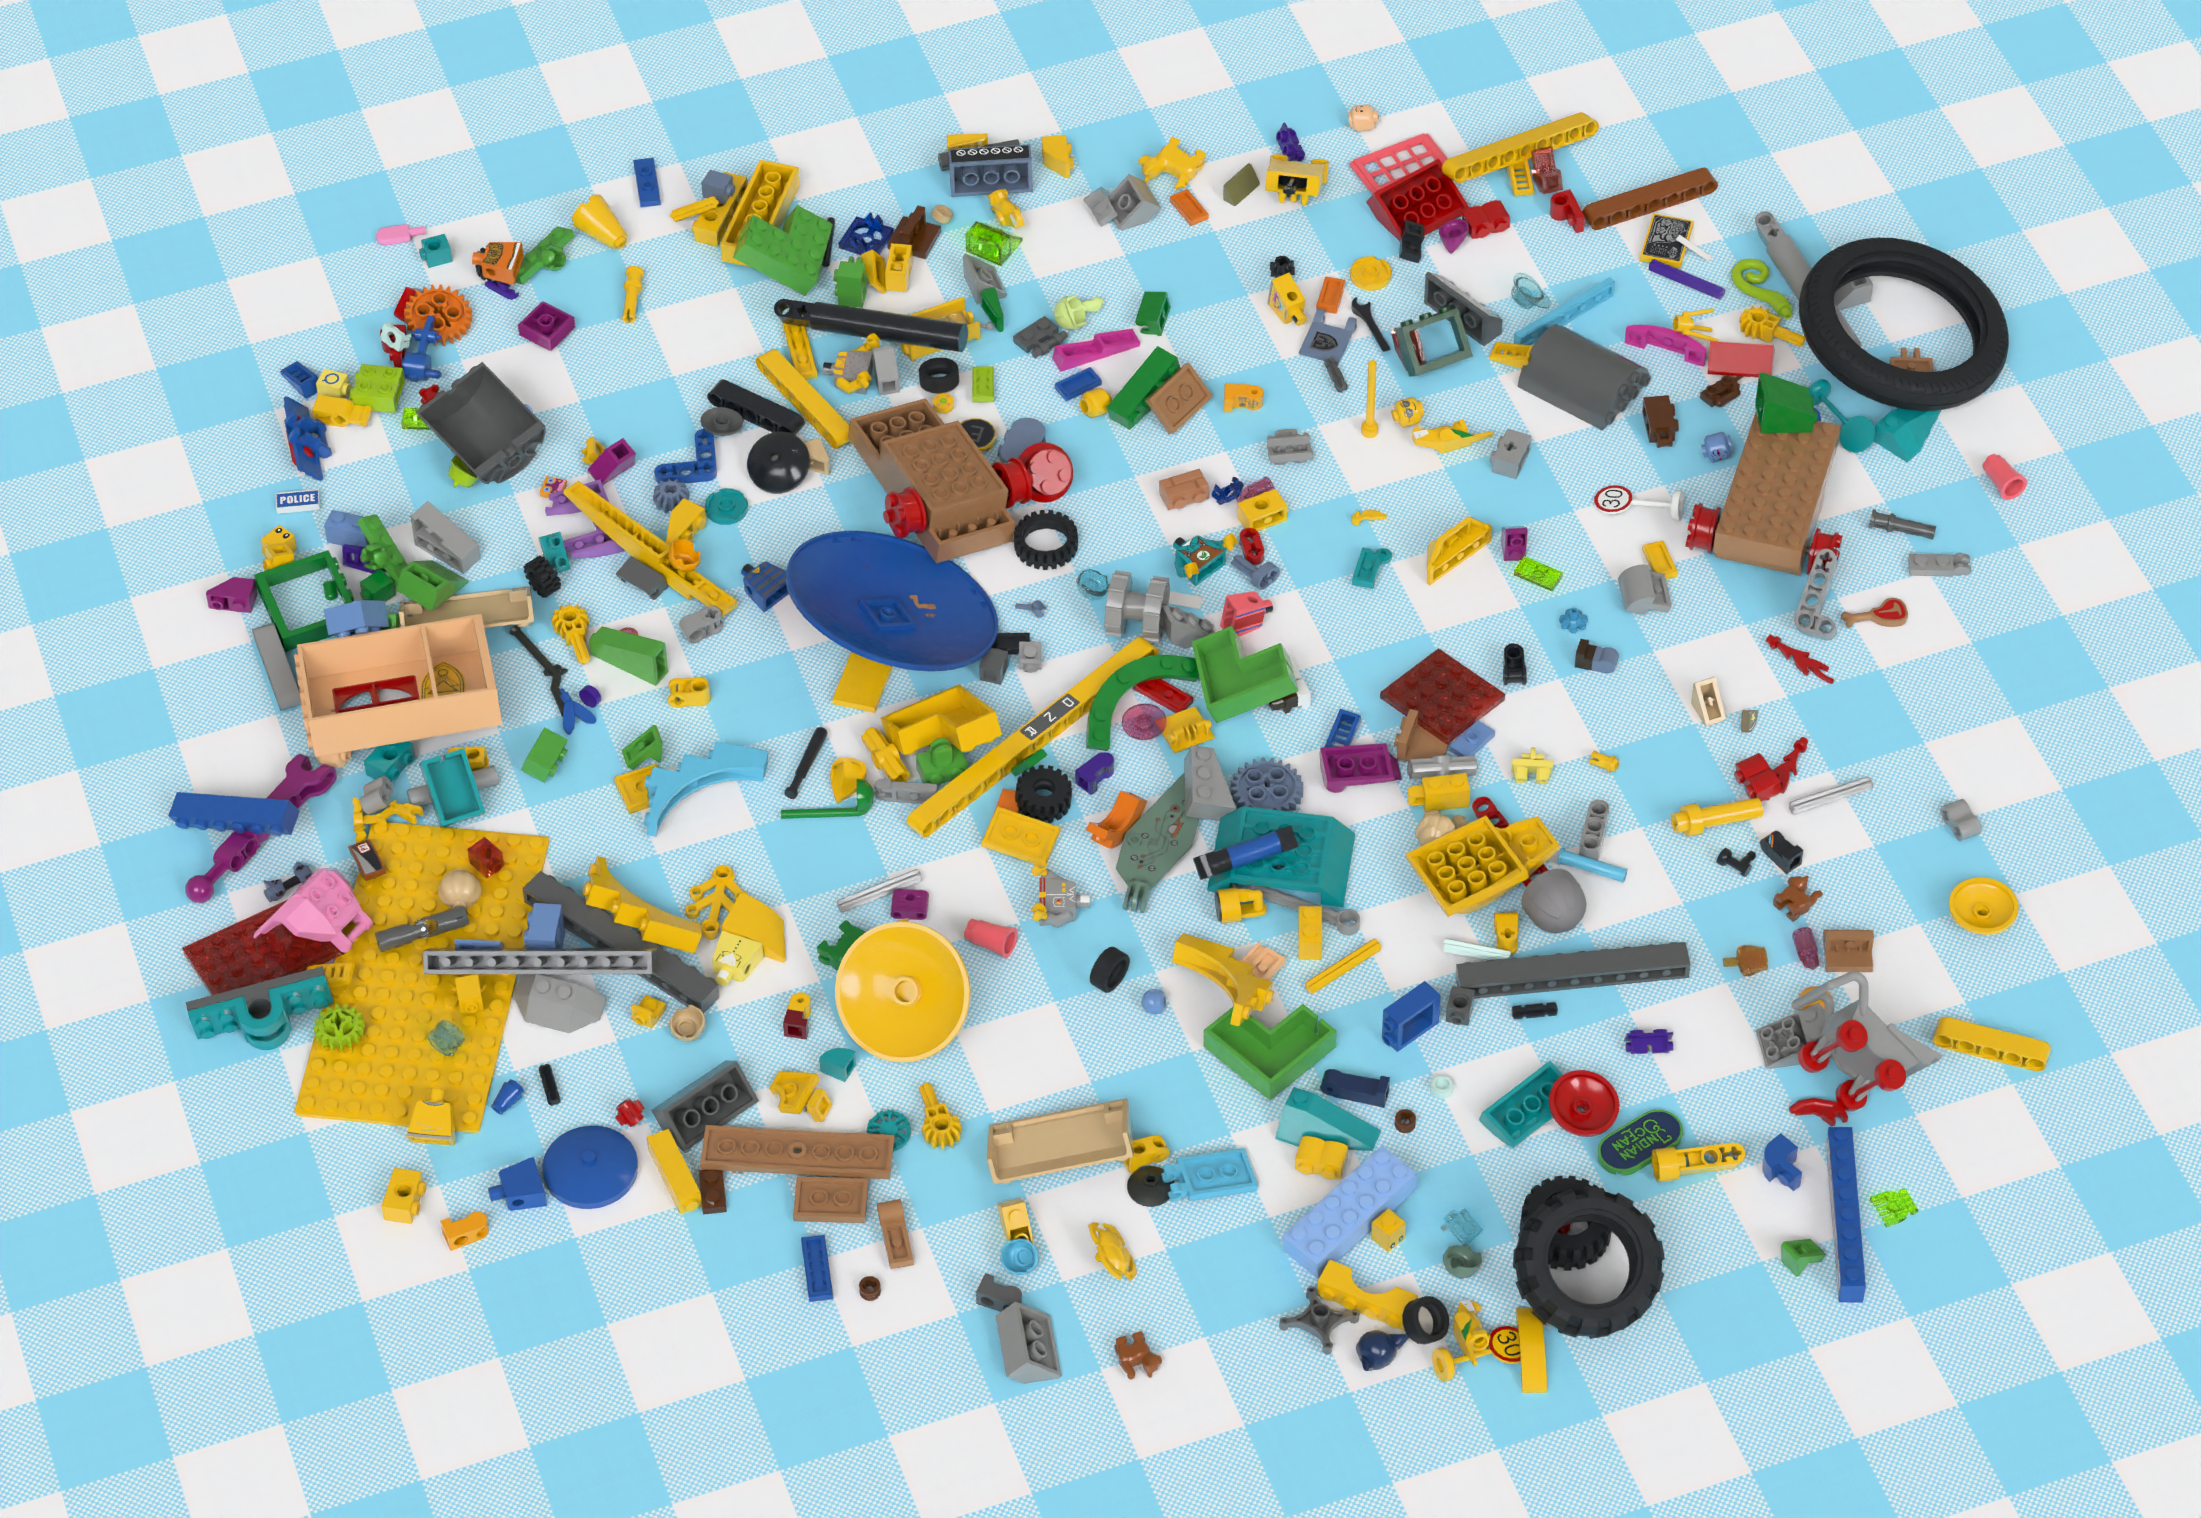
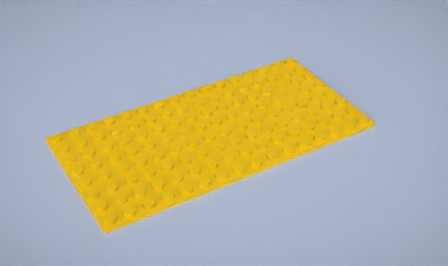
M387 822V826L373 823L371 824L367 839H370L386 869V874L365 881L360 872H358L353 892L361 906V910L371 918L373 925L352 943V948L347 953L341 952L339 949L337 950L334 963L353 962L355 967L351 983L331 989L334 1004L328 1005L331 1009H335L336 1004L340 1008L348 1004L349 1010L355 1007L357 1013L361 1012L365 1023V1028L363 1029L364 1036H359V1043L353 1041L352 1048L345 1045L343 1051H340L339 1047H335L332 1051L330 1045L325 1048L322 1047V1043L317 1042L316 1035L314 1036L295 1107V1114L301 1117L409 1127L417 1101H429L430 1090L439 1089L445 1091L443 1103H450L454 1108L455 1131L478 1133L481 1129L518 974H478L484 1010L461 1014L455 978L476 974H423V951L429 948H455V939L501 941L504 943V948H524V932L529 930L527 923L528 913L532 912L533 907L524 902L523 887L540 871L543 872L549 847V838L546 836L447 827L440 828ZM455 869H464L478 879L481 884V895L477 903L466 910L469 925L425 939L417 937L410 944L380 952L375 937L376 932L401 924L415 925L414 922L418 919L451 909L441 902L438 897L439 883L447 873ZM431 919L425 921L429 927V934L433 933L436 930V922ZM351 920L343 928L342 933L347 936L357 925ZM322 1008L321 1012L326 1013L327 1008ZM440 1020H447V1021H449V1022H445V1023L443 1022V1024H442V1022H441V1024H440L442 1030L447 1033L446 1035L441 1031V1029H440V1027H439V1021H440ZM454 1025L459 1028L455 1033L451 1030ZM462 1033H463L464 1036H465V1041H464V1043H457V1042H454V1041H452L451 1039H449L447 1036L449 1035L450 1037H452V1039H453V1038H456V1035H457V1036H460V1037H457L458 1039H455V1040L461 1042L462 1040H460V1039H463V1038H462V1037H463Z

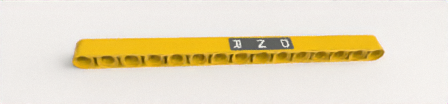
M1141 636L1135 638L913 810L907 818V825L924 838L933 834L1010 774L1011 768L1026 757L1042 749L1087 714L1099 689L1116 670L1134 660L1158 655V648Z

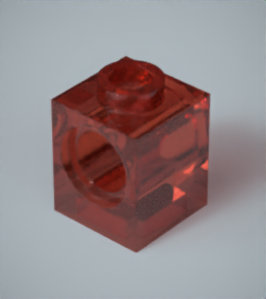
M483 837L467 849L469 863L486 878L494 873H498L504 867L502 851L486 837Z

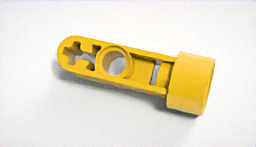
M1738 1143L1676 1150L1675 1147L1653 1149V1173L1657 1182L1679 1180V1176L1735 1169L1744 1160L1745 1150ZM1730 1152H1732L1733 1156H1737L1735 1160L1732 1156H1728ZM1709 1154L1713 1156L1715 1163H1707L1704 1155ZM1685 1157H1687L1689 1167H1686Z

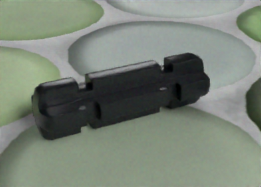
M1549 1002L1546 1005L1539 1003L1524 1005V1007H1521V1005L1513 1006L1511 1011L1513 1019L1517 1020L1523 1019V1017H1526V1019L1545 1017L1546 1014L1548 1016H1556L1558 1008L1555 1002Z
M551 1065L539 1066V1074L548 1104L550 1106L559 1104L560 1096Z

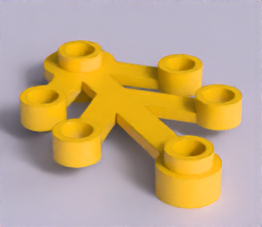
M727 865L717 866L712 873L711 879L690 889L691 900L698 902L689 904L685 908L686 917L696 919L700 915L699 911L711 905L709 918L701 924L702 935L708 940L715 939L720 933L718 918L721 905L728 912H730L734 905L725 895V888H728L735 895V901L740 892L748 895L746 891L741 890L734 882V872ZM716 887L715 892L703 898L704 892Z

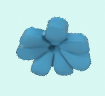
M1571 608L1565 611V615L1560 616L1559 622L1562 629L1570 627V633H1576L1577 628L1580 630L1586 629L1585 623L1588 622L1587 615H1582V612L1577 608Z

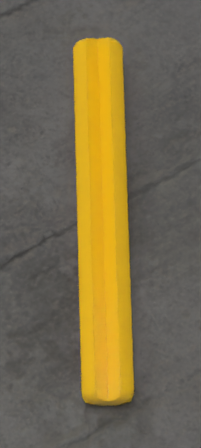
M1377 939L1370 940L1305 982V989L1310 994L1317 992L1381 950L1380 942Z

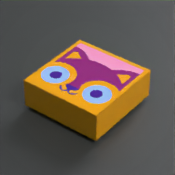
M546 476L540 489V497L549 498V494L565 490L567 480Z

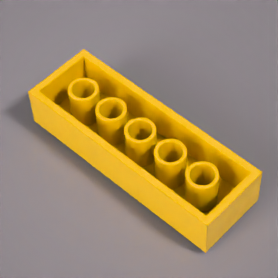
M759 160L720 243L722 262L750 267L733 258L741 228L752 215H755L780 229L800 186L799 167Z

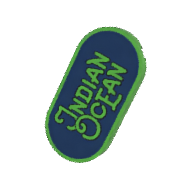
M1648 1111L1603 1138L1598 1147V1161L1609 1173L1615 1175L1616 1173H1622V1175L1634 1174L1652 1163L1653 1149L1676 1148L1680 1144L1683 1135L1682 1123L1674 1114L1668 1111Z

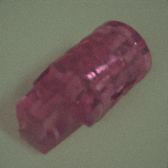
M1265 476L1257 482L1247 485V487L1234 496L1237 503L1275 488L1272 481Z
M1802 927L1792 933V938L1797 955L1804 967L1814 970L1819 966V960L1812 929Z

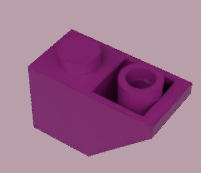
M622 438L606 448L587 471L595 481L601 479L604 485L634 466L636 453Z
M1502 527L1501 545L1504 561L1526 560L1527 527Z
M233 577L206 592L210 609L245 613L252 612L258 595L255 579Z

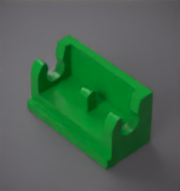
M1144 292L1135 320L1136 325L1149 327L1148 329L1142 328L1140 331L1142 334L1162 336L1171 308L1167 292Z

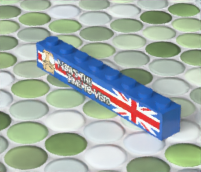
M1828 1127L1826 1153L1839 1302L1863 1303L1866 1282L1852 1127Z

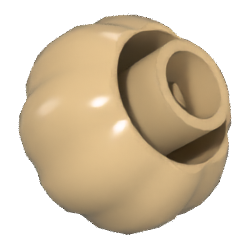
M455 869L447 873L438 886V897L441 902L451 909L463 905L465 910H467V908L477 903L481 895L480 882L472 873L464 869Z

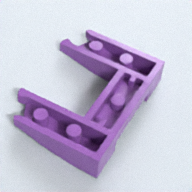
M601 479L584 484L609 502ZM564 490L549 494V500L553 501L552 507H545L546 516L572 514L582 511L563 494ZM594 522L596 531L563 541L565 549L570 552L572 559L601 557L625 551Z

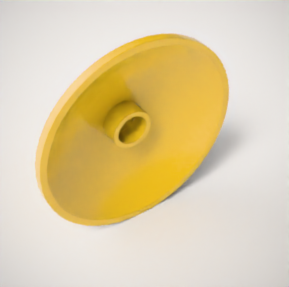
M908 918L877 926L860 936L844 955L837 972L835 999L837 1010L845 1029L852 1039L864 1050L888 1061H918L944 1049L961 1030L970 1005L971 989L969 975L957 949L936 930L922 924L909 922Z

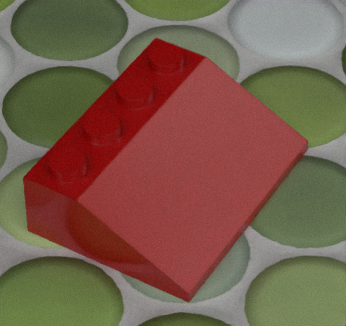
M1439 158L1373 193L1366 201L1376 219L1399 241L1401 240L1405 220L1424 225L1425 236L1437 230L1446 222L1461 217L1462 212L1470 208L1453 180L1443 174L1442 163Z

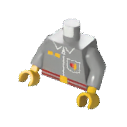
M1037 858L1033 862L1034 867L1031 869V873L1034 876L1041 874V878H1039V903H1036L1031 911L1034 912L1033 920L1039 921L1040 926L1051 925L1059 928L1076 920V908H1090V894L1076 895V883L1074 881H1068L1050 869H1046L1047 864L1041 858Z

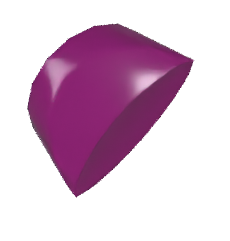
M1461 219L1448 221L1439 229L1441 241L1450 254L1458 249L1469 233L1468 223Z

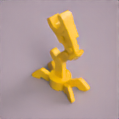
M356 797L352 799L353 807H355L353 810L354 833L357 834L356 843L364 841L367 837L364 832V824L377 823L381 826H387L386 819L394 814H398L401 818L416 824L417 818L415 814L423 816V808L421 806L409 803L398 804L396 800L390 802L388 808L381 813L366 815L362 811L360 800Z

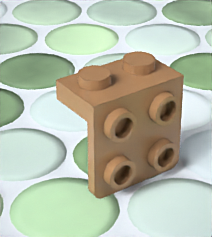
M1410 709L1407 717L1402 718L1400 726L1402 731L1401 734H1396L1394 746L1397 747V759L1407 762L1410 759L1444 756L1451 740V734L1419 726L1418 711Z

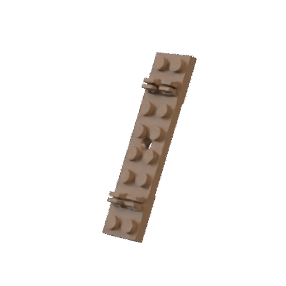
M706 1125L700 1168L703 1170L732 1171V1173L738 1171L739 1174L743 1172L890 1180L895 1136ZM796 1149L802 1150L800 1153L793 1152Z

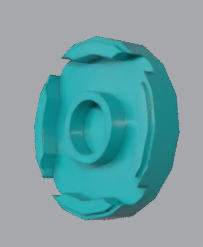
M723 488L715 494L713 492L708 496L705 502V512L712 522L720 525H731L739 522L746 516L748 501L740 491Z

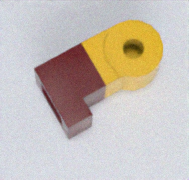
M798 992L790 998L783 1021L784 1036L807 1040L809 1033L807 1018L811 1014V1000L808 994Z

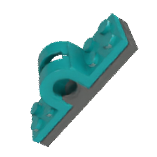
M323 966L186 1002L188 1016L197 1039H209L214 1035L225 1032L232 1033L241 1028L246 1042L260 1050L275 1049L288 1039L292 1031L289 1015H300L308 1010L322 1009L334 1004L331 987ZM276 1032L274 1035H272V1036H270V1037H262V1036H267V1035H270V1034Z

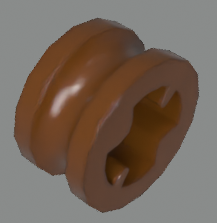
M1408 1109L1399 1110L1395 1115L1396 1130L1401 1133L1412 1132L1416 1126L1414 1112Z
M873 1276L864 1277L859 1283L860 1296L867 1301L876 1300L881 1294L880 1281ZM867 1286H871V1288L874 1289V1290H873V1291H869V1289L866 1288V1287H867Z

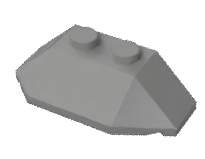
M520 974L513 994L526 1022L565 1033H572L593 1022L599 1021L607 1001V997L581 985L540 974Z

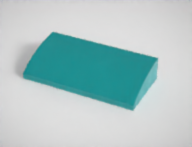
M1551 1061L1547 1062L1484 1110L1479 1121L1502 1142L1512 1148L1516 1147L1553 1118L1549 1108V1094L1554 1083L1563 1074Z

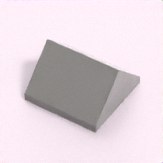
M966 253L963 255L964 278L977 305L981 304V291L991 287L996 288L999 299L1007 296L994 266Z

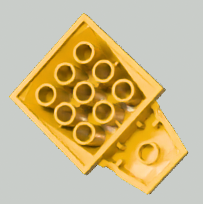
M1485 815L1405 855L1408 863L1446 916L1449 917L1455 913L1469 914L1492 903L1520 882L1528 879L1529 875L1544 864L1560 847L1538 816L1509 824L1508 827L1500 829L1498 827L1495 828Z

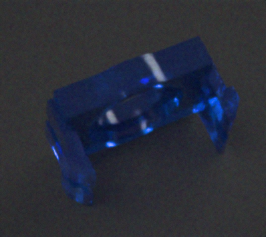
M1233 477V483L1222 489L1215 484L1211 495L1217 500L1216 502L1219 505L1239 498L1244 484L1238 478Z

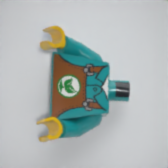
M1228 534L1220 541L1205 539L1199 535L1193 537L1188 542L1181 537L1177 538L1173 543V548L1176 549L1174 565L1177 576L1181 578L1187 577L1195 586L1200 584L1225 566L1226 550L1231 551L1233 545L1238 544L1235 535Z

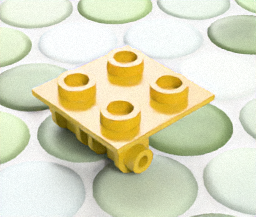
M1195 706L1155 721L1174 753L1188 749L1191 745L1196 746L1215 738L1209 729L1212 728L1210 720L1203 719Z

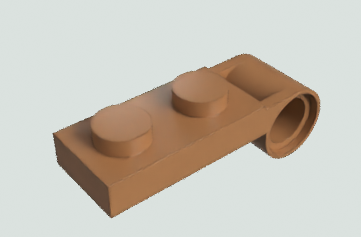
M901 1199L877 1203V1211L890 1269L914 1265Z

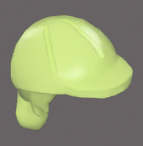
M1078 295L1065 296L1057 302L1054 309V318L1062 328L1078 330L1088 323V321L1084 322L1086 320L1085 312L1100 310L1104 300L1096 296L1092 300L1081 302L1076 298Z

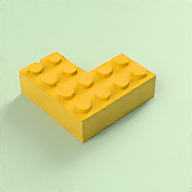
M960 684L880 718L887 742L893 743L897 750L904 755L914 754L918 749L930 746L933 741L939 738H947L961 752H968L975 749L976 746L992 742L996 737L1002 735L996 711Z

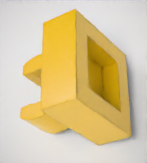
M593 436L586 440L587 447L581 451L586 456L582 461L587 465L595 462L606 449Z
M816 1088L806 1103V1112L811 1114L815 1122H823L833 1105L824 1089Z

